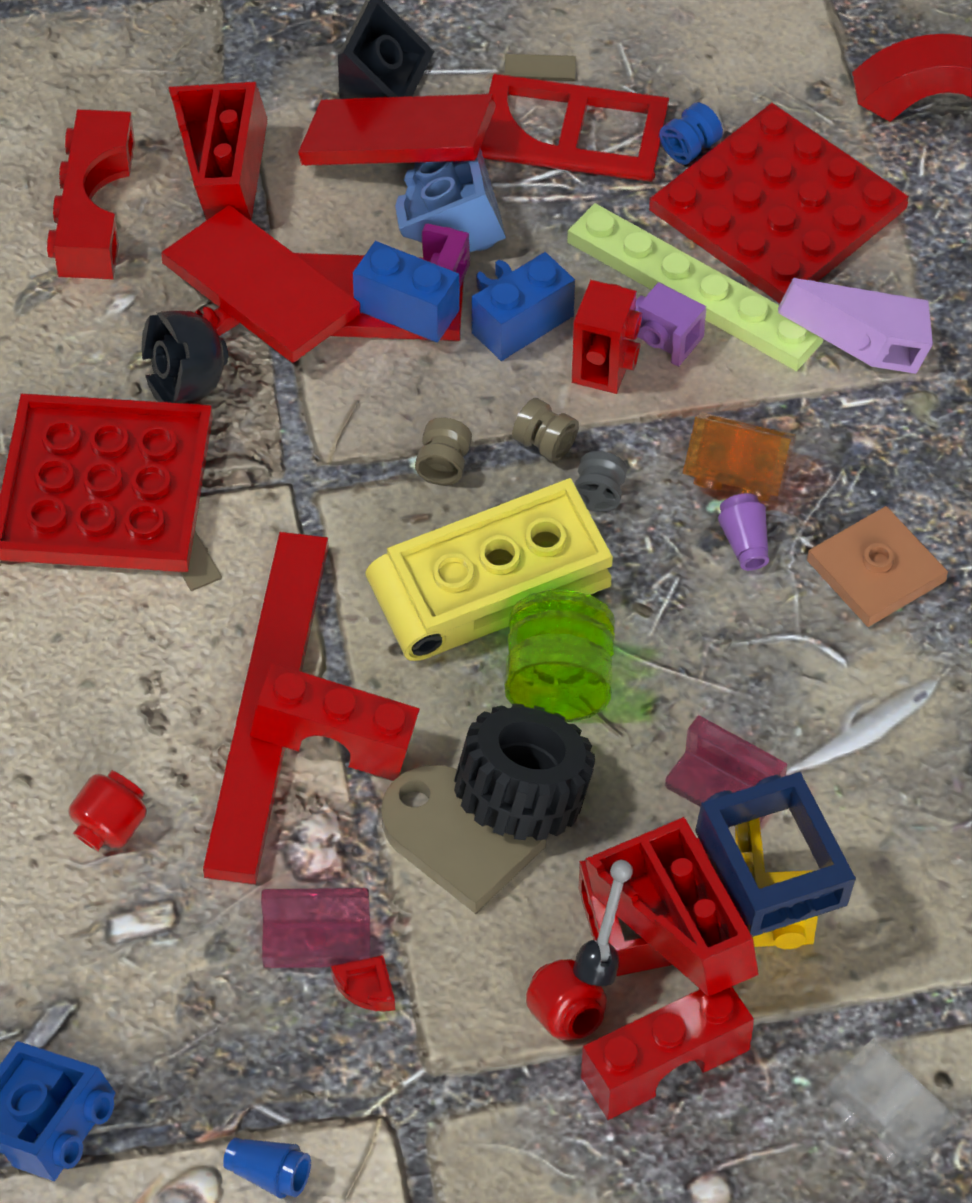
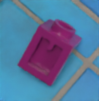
M425 224L422 230L423 259L459 273L460 289L470 266L469 233L450 227Z

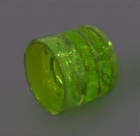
M545 590L530 594L518 601L509 615V654L506 657L504 682L505 696L511 704H524L527 708H534V705L545 708V711L551 714L556 712L566 717L565 722L591 718L603 711L612 699V656L614 655L615 617L608 606L589 594L573 590Z

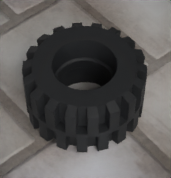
M512 704L511 708L500 705L493 707L491 713L484 711L477 716L476 722H472L468 729L457 767L454 790L456 797L462 799L460 806L466 813L474 814V821L482 827L488 825L493 828L494 833L501 836L506 833L514 835V839L526 841V837H533L537 841L547 839L549 833L554 836L564 833L566 826L572 827L577 821L594 771L595 754L590 752L592 745L589 739L580 736L582 730L575 724L565 722L566 717L556 712L554 714L545 711V708L535 705L534 708H527L524 704Z

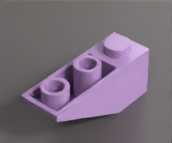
M793 278L778 307V313L872 367L916 374L933 345L928 300Z

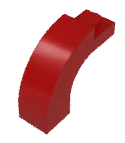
M929 34L909 38L880 50L852 72L858 105L891 122L913 103L931 95L958 93L972 98V37L958 34Z

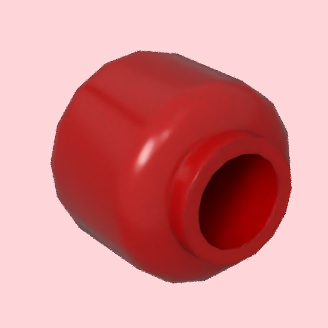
M113 770L107 776L103 774L92 775L68 809L71 820L77 825L73 835L95 851H99L103 844L117 849L124 847L146 817L147 809L142 801L145 793L129 779Z
M561 959L540 967L535 972L526 992V1004L531 1014L551 1036L559 1040L582 1039L591 1035L601 1025L606 1009L607 996L602 986L590 985L579 980L574 975L573 966L575 961L572 959Z

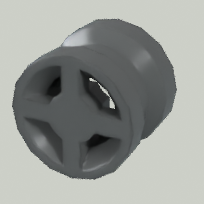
M604 451L586 453L580 459L578 468L580 477L575 481L574 485L588 510L596 512L614 510L620 503L622 495L620 486L625 482L627 466L620 457Z

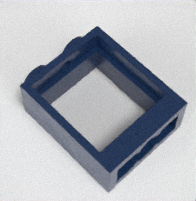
M801 772L784 777L772 775L762 779L755 786L737 792L721 791L701 803L695 832L715 872L752 937L848 906L856 877ZM789 808L820 869L759 889L729 827Z

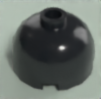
M169 310L156 312L157 315H150L146 319L142 332L141 351L142 360L151 359L154 374L145 376L154 398L158 402L185 404L202 400L216 388L221 379L223 367L228 362L226 342L223 338H220L214 326L205 317L195 312Z

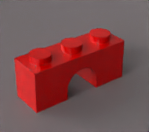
M271 663L256 704L250 737L298 752L305 738L310 736L327 737L347 748L351 756L348 767L394 781L400 776L420 708Z
M733 986L711 996H707L699 989L582 1046L581 1078L607 1120H610L656 1097V1089L659 1082L669 1072L684 1063L695 1060L702 1073H705L749 1051L754 1018Z

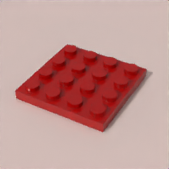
M771 102L650 197L649 211L780 304L793 278L819 282L905 211L908 206L909 196Z
M21 393L0 493V560L188 572L213 420L212 405Z

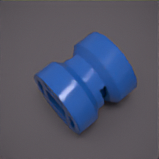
M697 102L682 112L681 119H672L660 129L659 137L664 150L673 160L680 164H689L701 154L702 147L710 148L722 138L723 128L714 111L707 105Z

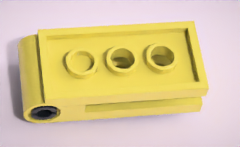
M568 478L387 548V554L380 556L368 566L365 576L405 658L410 661H419L611 587L612 576L607 568L612 567L613 556L572 479Z

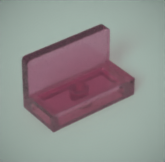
M698 715L687 729L685 753L665 778V787L700 807L702 802H705L709 797L718 792L726 790L737 792L755 786L762 779L772 775L786 776L787 763ZM765 816L759 818L760 823L765 818Z
M309 888L264 889L261 891L263 968L331 967L370 958L371 919L369 889Z

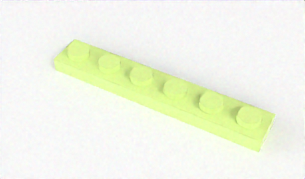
M596 203L568 230L567 243L651 290L659 282L705 305L706 321L796 372L823 343V338L779 314L778 304Z

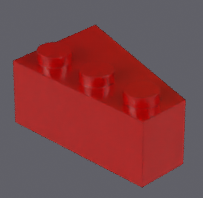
M240 82L168 87L193 183L206 220L226 206L231 205L252 221L268 122L257 83Z
M685 817L585 858L592 893L605 906H607L614 880L610 872L611 866L618 860H625L630 863L633 870L632 876L624 882L616 916L707 996L716 994L759 975L753 937Z

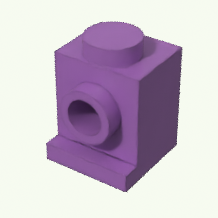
M659 282L646 297L642 295L636 300V311L642 312V322L637 337L644 340L651 347L660 348L670 353L671 363L679 367L704 337L706 306Z

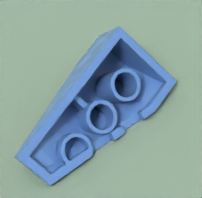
M481 148L475 161L416 162L414 169L407 170L404 178L407 185L405 195L398 196L395 204L399 230L403 237L422 242V230L425 224L450 227L469 233L470 252L489 249L496 242L506 238L500 210Z

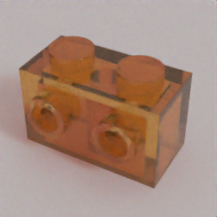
M702 412L694 420L683 474L695 477L693 484L700 487L722 490L723 484L742 488L741 494L750 493L756 495L759 501H769L770 495L778 497L784 491L796 434Z

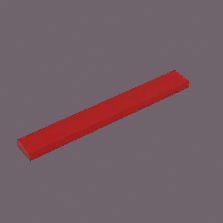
M279 532L204 861V878L256 884L285 747L250 737L256 704L270 664L275 663L302 672L329 549L328 537Z

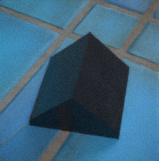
M383 0L365 1L337 55L339 99L411 97L432 58L434 50Z

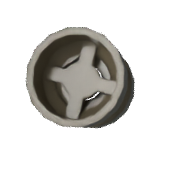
M533 398L527 402L518 414L513 426L512 438L526 447L534 445L539 448V452L543 457L552 462H558L572 447L579 430V422L566 413L556 414L552 412L551 406L539 398Z
M441 417L430 420L425 426L422 437L424 446L419 450L415 461V470L418 475L436 485H453L459 482L465 467L463 456L468 453L472 441V433L469 428L462 422L452 418Z

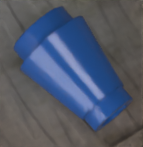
M235 1137L226 1148L223 1165L225 1170L234 1172V1174L279 1199H283L287 1195L297 1197L301 1194L310 1175L311 1157L308 1153L301 1152L298 1144L250 1139L243 1140Z

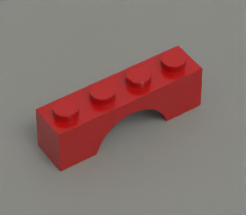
M77 109L74 128H67L65 151L69 158L68 161H61L59 170V183L63 193L62 196L55 195L53 205L54 222L57 223L56 230H49L47 239L48 257L55 258L58 277L114 279L119 248L115 214L98 207L91 199L97 191L108 183L130 176L135 146L131 112Z

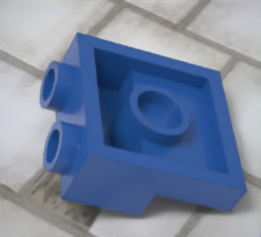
M19 1041L15 1043L0 1064V1153L6 1156L14 1168L55 1182L64 1168L71 1169L77 1165L83 1153V1140L95 1124H104L110 1118L114 1108L113 1098L116 1092L100 1068Z

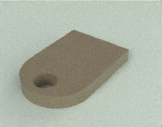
M424 765L410 769L390 784L383 797L381 813L382 827L386 839L400 855L476 914L546 848V839L536 841L533 837H526V841L514 839V835L504 833L501 836L494 833L492 827L488 825L482 827L475 822V815L466 813L460 806L462 799L456 797L454 790L456 782H454L457 769L444 765ZM410 792H421L429 800L422 806L410 807L405 805L401 798Z

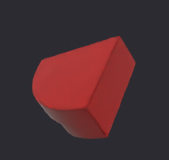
M384 955L331 966L333 981L339 992L347 1000L367 1010L381 1012L396 1010L395 998Z

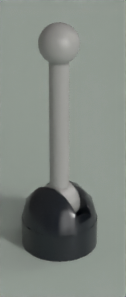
M618 860L611 866L610 872L614 880L598 940H590L582 945L574 962V975L579 980L590 985L609 986L614 983L617 975L619 956L616 948L608 941L624 882L630 879L633 872L632 866L625 860Z

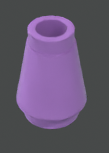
M750 493L738 494L727 498L720 505L721 513L718 516V522L740 563L741 569L750 571L766 566L769 563L765 505L759 503L758 497Z

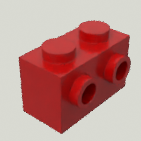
M590 280L574 319L572 383L617 394L626 370L633 371L635 369L640 353V343L634 342V340L638 336L642 322V312L636 311V290L624 288L616 284Z

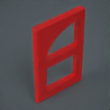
M493 74L488 94H493L496 107L481 145L484 159L653 182L656 176L655 169L661 145L659 133L666 122L669 97ZM508 95L568 103L558 146L539 141L521 129L510 112ZM587 106L647 114L639 156L578 149Z

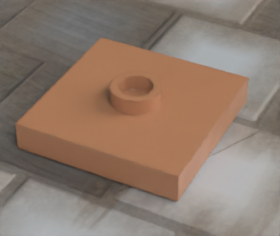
M887 506L808 550L807 561L867 627L945 583L948 571Z

